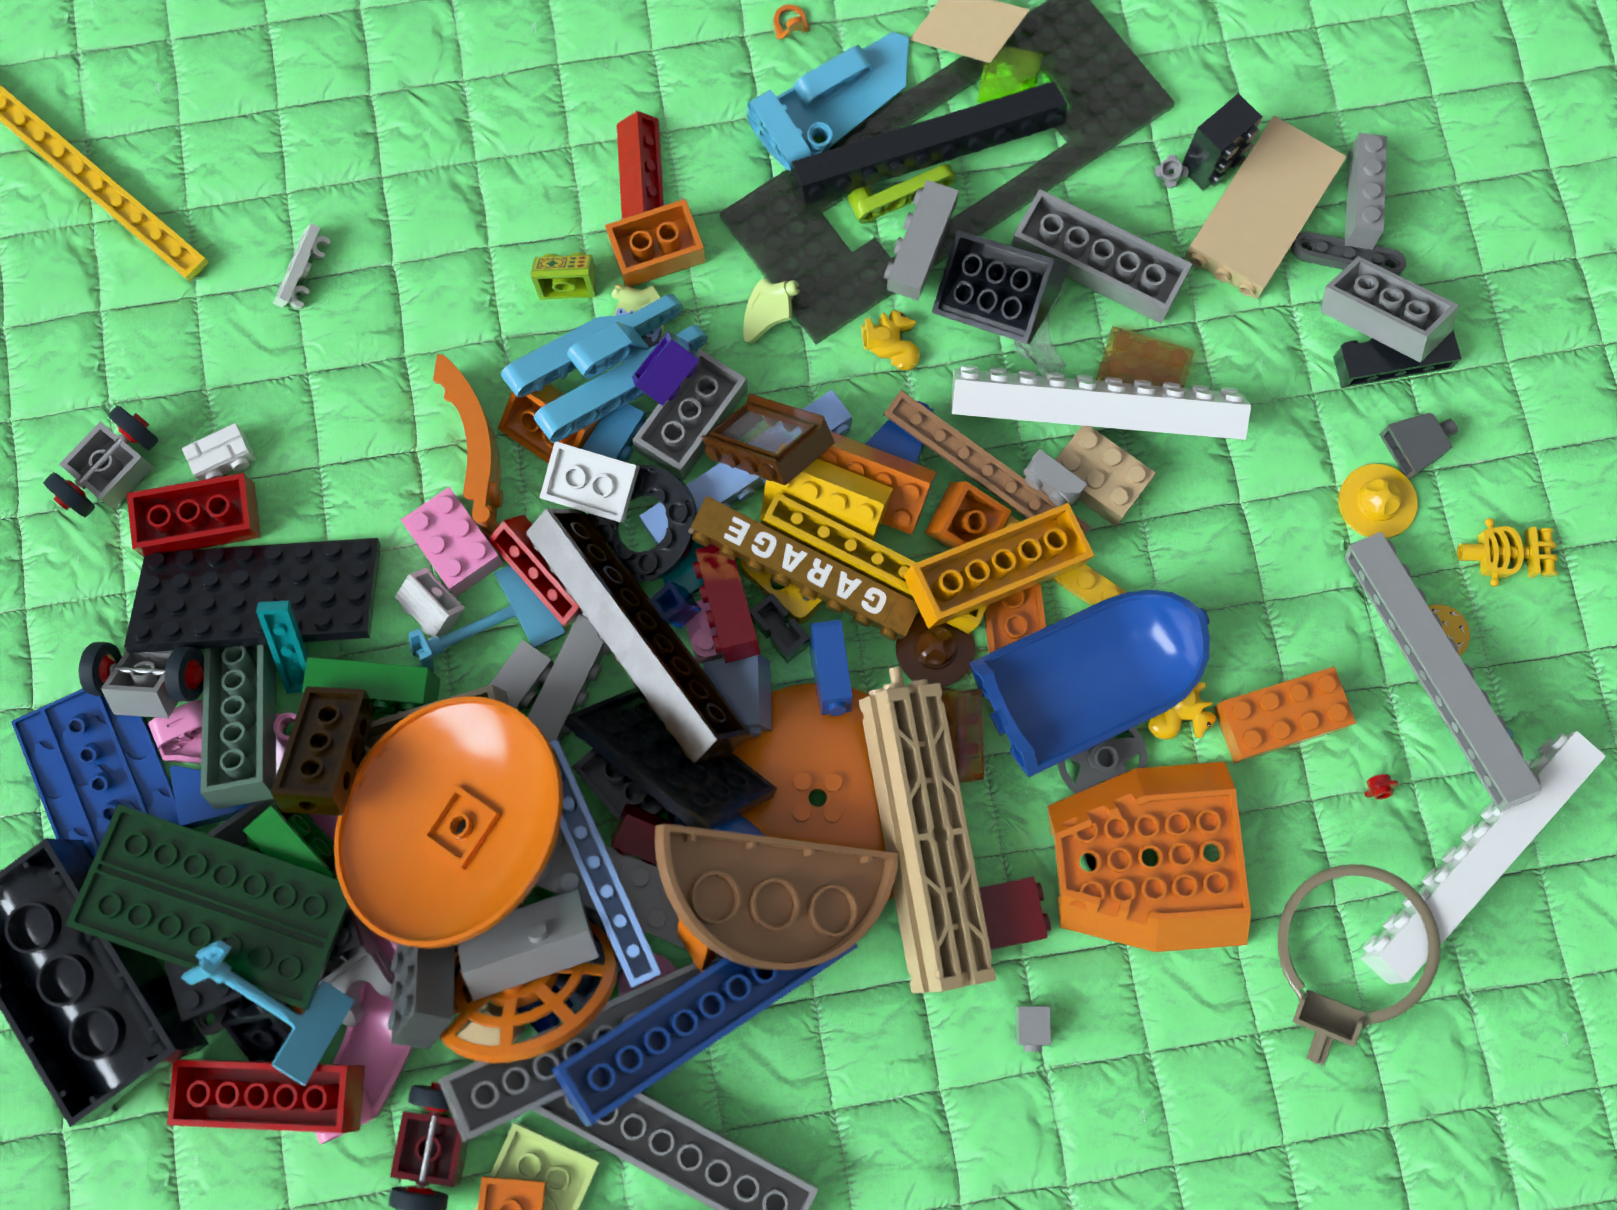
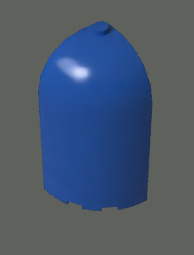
M1158 590L1126 592L1105 599L969 664L981 697H986L994 710V713L989 715L1000 736L1003 734L1007 735L1011 745V755L1026 775L1031 777L1168 711L1184 700L1201 680L1209 660L1210 636L1208 625L1210 621L1204 609L1198 608L1188 599L1173 592Z

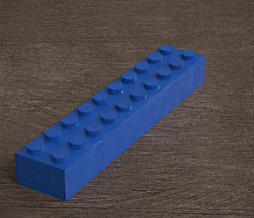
M855 943L845 952L824 963L793 970L752 968L722 957L557 1064L551 1070L584 1126L593 1125L858 946Z

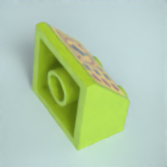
M576 252L569 256L549 253L543 255V257H535L531 269V279L539 300L596 298L595 264L592 255Z

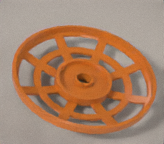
M589 921L592 933L597 936L603 947L604 965L584 962L478 1000H472L469 1004L464 997L463 988L467 984L460 969L458 975L454 977V996L461 1013L448 1028L446 1027L439 1038L446 1047L456 1054L471 1060L487 1063H506L524 1060L544 1054L563 1045L595 1020L613 993L617 979V960L607 935L597 925ZM458 950L455 953L454 968L460 963ZM558 973L571 974L566 985L559 993L555 994L550 990L557 980ZM583 974L601 976L600 984L594 995L577 1014H574L564 1002L576 990ZM539 999L544 1002L543 1005L531 1011L516 1015L518 1007L529 1005ZM490 1001L492 1004L502 1007L503 1014L499 1017L480 1013L478 1010ZM552 1011L564 1023L540 1037L513 1044L515 1026L536 1021ZM469 1020L485 1027L501 1028L499 1045L494 1046L475 1044L461 1039L457 1034Z

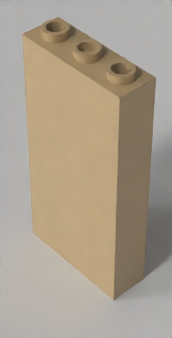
M1273 115L1191 243L1185 258L1193 266L1204 268L1214 274L1215 278L1219 281L1228 282L1237 287L1245 296L1254 297L1258 300L1347 156Z

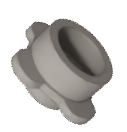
M1169 155L1160 166L1155 168V176L1161 177L1165 181L1167 188H1174L1177 181L1182 177H1186L1189 172L1188 167L1182 166L1176 155ZM1173 169L1174 173L1170 174L1169 170Z

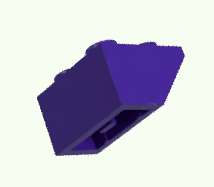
M667 332L633 374V382L636 387L663 406L667 400L671 401L676 397L682 381L686 377L690 378L696 372L699 358L689 342Z

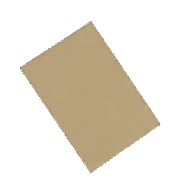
M939 0L909 40L991 63L1030 9L996 0Z

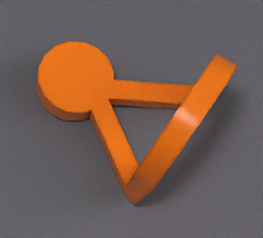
M792 4L783 5L775 12L773 22L778 39L788 37L793 31L799 30L803 33L810 31L805 14L798 6ZM785 11L796 12L799 16L789 19L786 22L787 29L783 31L779 23L780 15Z

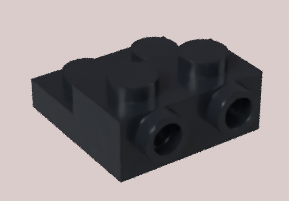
M244 998L229 1004L227 1012L220 1022L249 1061H274L292 1031L291 1025L252 1000L246 1001ZM277 1000L278 1002L282 1003L283 1005L294 1011L288 1003Z

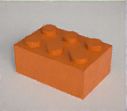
M686 199L605 225L625 287L626 285L632 287L706 262L704 247Z

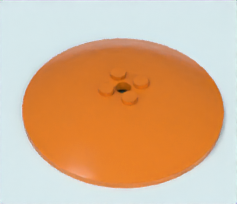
M815 683L793 685L771 692L772 731L761 732V736L747 737L732 753L777 787L773 798L743 813L742 816L758 827L767 837L886 852L862 722L864 716L859 705V700L868 697L869 694L851 688V712H846L840 716H831L830 714L821 715ZM820 790L825 793L827 800L823 806L815 807L810 804L809 795L813 791ZM893 888L889 895L888 901L894 897Z
M464 696L438 701L413 712L395 724L376 742L356 770L344 815L337 818L334 838L335 867L343 895L356 916L369 929L381 937L401 945L426 949L442 948L462 943L486 932L501 922L524 900L537 883L548 863L555 846L562 818L563 789L560 769L555 753L543 732L527 716L503 702L484 697ZM466 820V827L464 831L460 834H457L456 829L458 824L461 821Z

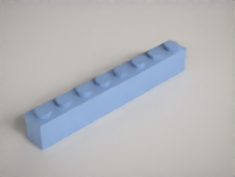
M833 390L802 409L824 416L830 431L839 435H846L850 431L849 427L852 426V416ZM780 423L751 442L750 445L778 453L783 445L787 446L802 433V430L798 427L792 434H789L783 424ZM719 463L686 486L693 495L698 513L706 496L730 507L738 500L743 502L749 499L755 493V489L766 484L767 479ZM661 502L639 515L642 525L656 545L664 539L668 527L666 509Z
M556 739L549 743L555 753L562 780L563 806L560 827L629 984L633 988L661 975L662 972L561 744Z

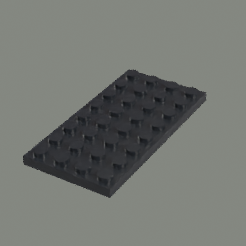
M367 538L193 549L167 553L156 552L144 556L124 647L128 653L173 651L179 647L204 649L267 645L268 642L256 612L258 602L288 600L290 601L303 642L370 638L381 547L379 539Z

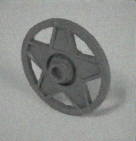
M1135 727L1128 730L1133 737L1117 739L1112 737L1070 757L1069 759L1081 765L1075 784L1066 770L1065 760L1058 763L1060 775L1068 788L1076 794L1100 784L1102 781H1107L1127 772L1124 763L1138 753V768H1146V747L1138 730Z

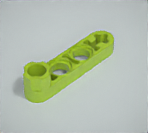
M943 164L874 195L869 186L855 189L847 196V200L859 223H867L913 203L918 188L923 189L927 180L948 187L956 180V175L949 164Z

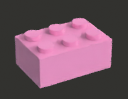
M450 487L401 519L406 529L455 597L504 565L501 558Z

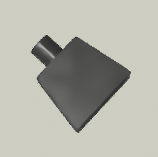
M1426 413L1391 423L1379 435L1401 472L1410 480L1452 448L1448 438L1456 435L1458 428L1452 419L1439 423L1434 414Z

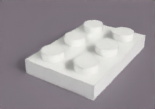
M555 442L539 498L624 523L640 466L561 442Z

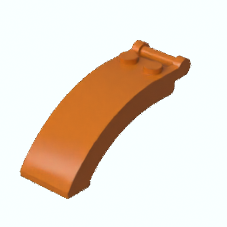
M437 354L433 380L445 389V401L451 402L458 410L466 435L467 470L463 495L468 500H474L472 517L477 524L481 525L483 534L490 538L499 526L496 522L497 509L503 505V491L500 490L501 463L496 437L491 423L468 381L448 358L442 354Z

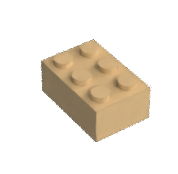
M1081 426L1056 458L1058 463L1087 483L1079 501L1115 527L1119 525L1156 474V472L1091 426Z

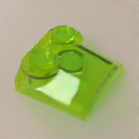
M1003 46L991 63H984L977 102L984 103L1036 87L1042 54Z

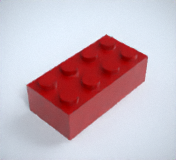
M245 473L127 493L132 549L143 557L156 552L167 553L193 550L261 538L255 483Z

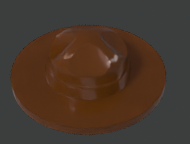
M921 612L916 614L906 637L902 639L897 638L896 656L903 672L913 681L927 679L928 684L940 683L941 687L952 685L964 677L970 669L969 663L973 661L975 655V643L972 633L967 634L947 623L928 629Z

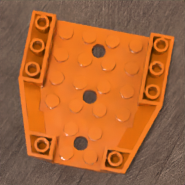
M1225 762L1135 768L1047 806L1050 836H1054L1060 893V896L1057 897L1060 928L1152 952L1247 945L1251 917L1236 788ZM1208 844L1216 846L1219 851V857L1215 862L1208 861L1203 855L1204 847ZM1145 849L1154 850L1158 856V861L1153 867L1145 865L1142 861V853ZM1088 853L1095 857L1097 864L1093 871H1086L1081 867L1080 858L1083 854Z

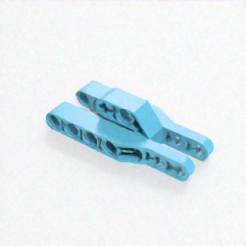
M668 294L630 315L597 317L508 364L503 369L501 377L515 396L520 398L536 390L540 392L543 390V386L560 377L562 379L566 378L568 373L575 369H578L584 378L590 379L622 363L544 405L535 413L534 419L550 442H559L646 394L635 386L632 376L657 345L649 348L641 337L675 319L681 313L683 305L675 295ZM692 325L675 334L689 342L694 351L701 348L707 341V335L699 325Z

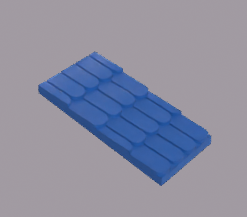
M82 688L11 721L56 839L83 840L95 858L118 804L179 825L173 785L145 717L114 715L105 696L90 695Z

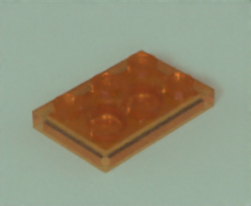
M1112 326L1095 381H1105L1106 377L1122 379V383L1134 384V380H1146L1152 382L1151 385L1163 386L1164 382L1178 383L1181 385L1180 388H1184L1195 350Z

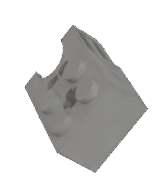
M355 913L354 916L365 946L328 961L320 983L325 980L355 1000L342 1022L349 1027L359 1024L365 1016V1010L360 1000L362 986L369 982L380 995L390 996V989L395 979V972L391 971V964L369 928Z

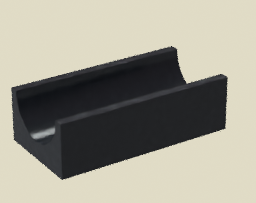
M45 838L0 871V1010L68 1125L74 1127L108 1118L117 1111L114 1104L133 1087L169 1064L200 1051L209 1043L193 1020L182 1022L172 988L168 982L169 978L156 957L65 926L94 857L83 840Z

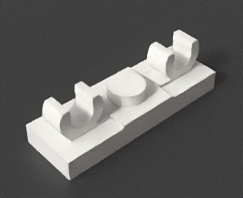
M311 223L304 230L273 304L281 308L288 302L297 309H301L304 306V303L298 301L295 295L296 293H301L306 296L310 290L305 286H296L297 282L301 277L305 279L311 268V263L308 262L310 255L316 259L324 258L325 254L317 249V244L320 243L327 247L331 242L325 236L317 237L320 227Z

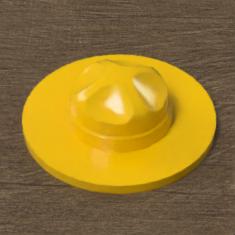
M1368 464L1355 469L1342 483L1338 497L1339 509L1345 522L1354 531L1365 537L1382 532L1384 537L1389 539L1401 534L1413 522L1418 506L1417 495L1410 480L1399 470L1384 464Z

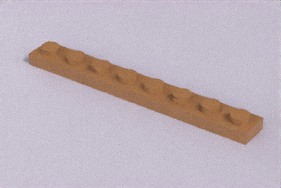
M900 390L883 414L1027 519L1058 507L1050 501L1047 494L1040 489L1036 490L1029 486L1022 476L902 390ZM1075 515L1085 535L1091 526Z

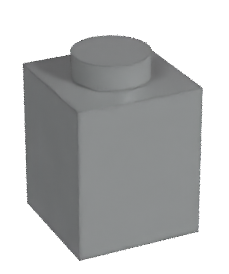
M1015 1007L1016 1045H1024V1051L1043 1052V1045H1051L1050 1007Z

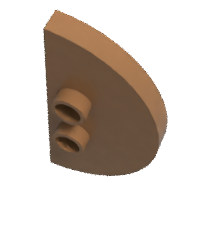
M670 824L655 826V850L659 875L665 893L683 924L698 940L718 955L752 968L764 970L807 968L824 963L848 950L867 933L880 916L893 888L898 868L899 853Z

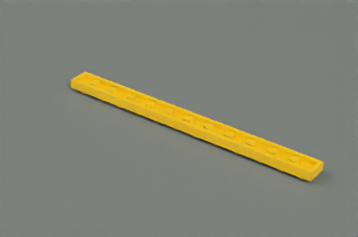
M0 85V122L188 282L209 263L203 255Z

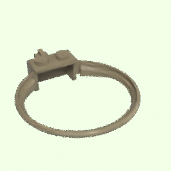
M1357 864L1341 865L1323 870L1310 877L1296 889L1282 912L1278 928V955L1283 973L1299 998V1004L1292 1022L1316 1031L1306 1058L1316 1064L1319 1063L1325 1066L1334 1039L1355 1047L1359 1043L1365 1026L1393 1019L1409 1010L1424 996L1435 978L1440 960V937L1436 921L1421 895L1406 881L1393 873L1377 867ZM1364 876L1391 885L1413 904L1423 921L1427 933V962L1417 985L1405 998L1396 1004L1369 1012L1370 1017H1368L1366 1012L1307 989L1305 992L1302 989L1305 987V984L1298 976L1291 960L1288 935L1296 908L1311 890L1334 878Z

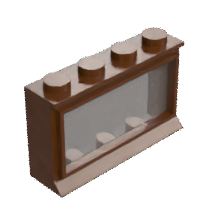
M750 393L747 403L713 429L708 436H701L706 446L705 452L711 460L782 485L788 484L835 444L824 416Z

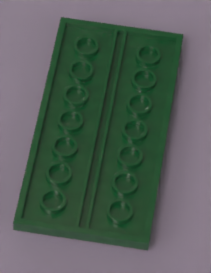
M118 804L65 926L188 969H193L200 965L199 961L201 959L195 956L199 950L221 940L231 947L223 959L224 963L231 966L230 971L276 1000L309 1010L350 906L343 895L337 879Z

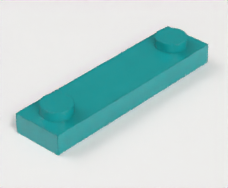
M290 601L258 602L256 612L286 694L302 693L307 657L309 656Z

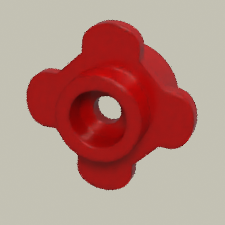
M1388 774L1376 775L1366 781L1369 790L1364 794L1367 798L1386 799L1393 795L1394 788L1399 783L1397 780H1392Z

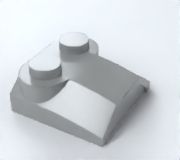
M1041 449L1036 452L1029 465L1023 471L1026 476V483L1032 488L1040 489L1047 494L1050 501L1056 506L1069 503L1070 506L1076 505L1087 485L1086 482Z

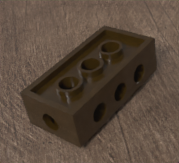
M306 686L271 790V795L282 812L333 816L344 815L356 770L359 766L375 713V708L365 689Z

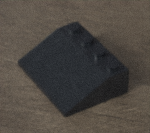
M957 230L931 313L1030 345L1061 291L1069 264Z

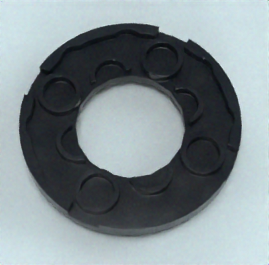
M638 465L640 467L630 501L640 496H652L664 505L668 527L664 539L655 548L643 552L629 550L619 535V522L588 513V517L636 581L640 583L655 581L673 572L685 560L694 544L693 535L688 533L697 515V507L693 495L679 477L653 465Z

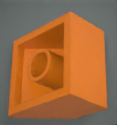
M967 481L950 482L924 533L953 549L1003 529L1011 510Z

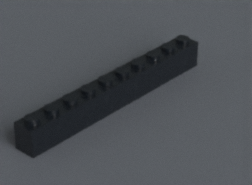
M1055 81L793 161L794 183L805 205L818 202L832 196L847 193L861 187L873 185L877 182L899 177L909 172L1066 124L1067 102Z

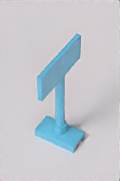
M509 565L495 571L494 575L510 606L440 638L435 636L426 640L420 628L408 633L410 651L413 656H418L420 667H428L434 672L433 657L445 652V648L513 617L518 619L534 648L565 635L566 632L557 618Z
M221 940L199 950L195 956L201 959L199 961L200 965L184 972L181 979L191 985L206 978H211L219 984L224 982L291 1025L292 1031L271 1066L301 1085H306L355 1000L323 980L316 990L309 1010L304 1009L303 1013L299 1015L230 971L231 966L224 963L223 959L231 947Z

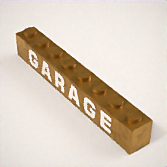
M708 496L705 497L688 533L693 535L692 539L704 546H708L710 543L720 548L719 553L732 560L738 557L746 561V567L757 573L765 571L773 575V580L785 587H789L791 584L801 589L799 593L808 599L815 601L816 598L827 602L826 607L839 614H842L844 611L854 616L852 619L854 622L864 627L872 625L880 629L879 634L887 639L895 641L896 638L902 639L906 637L919 610L915 601Z

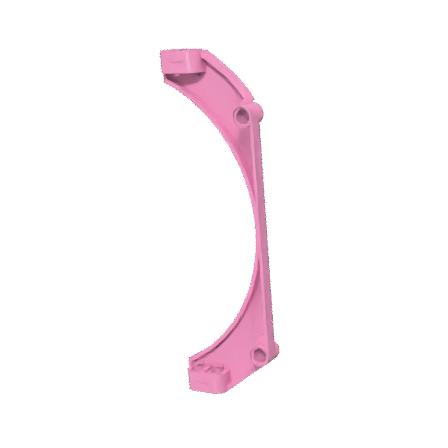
M202 700L191 701L175 708L169 718L156 717L149 721L148 725L164 761L201 765ZM293 713L276 714L274 732L276 733V775L289 739L286 733L287 727L296 718V715ZM309 814L334 842L338 816ZM369 929L391 964L396 953V944ZM366 982L360 991V1000L365 1010V1016L356 1026L347 1027L343 1042L332 1063L365 1065L360 1126L380 1115L414 1048L391 1044L392 1030L388 1029V1021L393 1011V1001L390 1000V996L380 995L369 982ZM315 1132L320 1145L345 1134Z

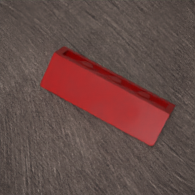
M636 111L617 123L622 219L664 206L659 119Z

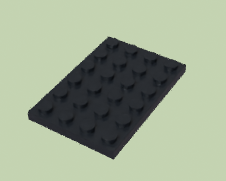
M637 687L569 714L564 723L578 738L596 750L600 756L607 759L622 774L628 776L644 792L650 794L689 827L714 830L773 798L777 787L733 753L725 758L693 763L692 760L685 756L679 742L666 730L665 723L657 712L650 708L648 700Z

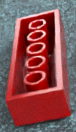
M179 1059L173 1062L167 1125L321 1133L360 1131L365 1065L318 1063L308 1082L303 1086L271 1066L273 1061Z

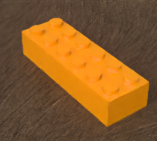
M1066 503L912 564L903 576L928 629H931L1082 567L1095 555L1069 503Z

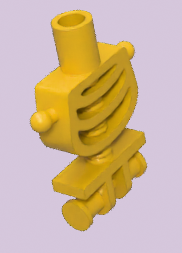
M1487 518L1485 525L1488 529L1478 534V543H1460L1457 548L1459 561H1480L1481 575L1492 577L1490 585L1493 587L1499 585V578L1505 579L1517 573L1523 564L1524 558L1527 559L1528 578H1535L1539 574H1542L1543 577L1558 575L1555 567L1558 555L1551 554V550L1557 548V543L1553 542V528L1539 529L1537 534V527H1530L1524 531L1525 546H1523L1522 539L1514 528L1510 526L1494 527V520ZM1510 559H1512V566L1510 569H1507ZM1540 563H1542V565H1543V572H1542V573H1541Z

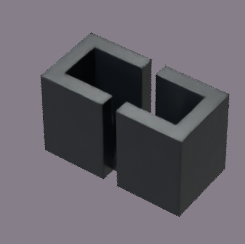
M773 593L750 610L752 622L766 639L770 637V644L786 663H789L810 646V637L794 618L789 619V612Z

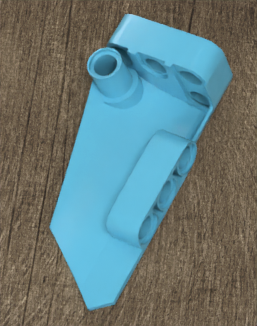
M891 32L863 49L860 45H856L800 77L794 83V87L776 97L772 90L766 91L747 103V119L750 126L769 153L788 171L793 170V161L829 151L831 146L906 88L909 37ZM822 136L826 141L817 143L813 140V137Z

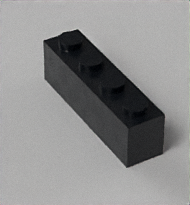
M1454 330L1421 363L1373 338L1368 342L1358 343L1357 340L1345 342L1333 356L1341 388L1449 370L1462 359Z

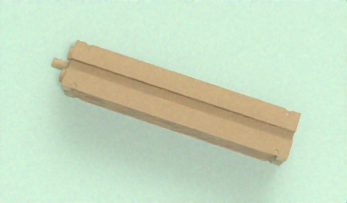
M901 667L889 668L891 684L883 685L881 689L869 691V696L859 700V705L864 716L862 722L886 852L899 853L893 893L907 971L911 976L909 981L911 993L943 992L968 985L995 981L996 976L994 968L991 966L992 955L944 703L941 701L940 683L928 684V680L924 679L910 682V685L904 686Z

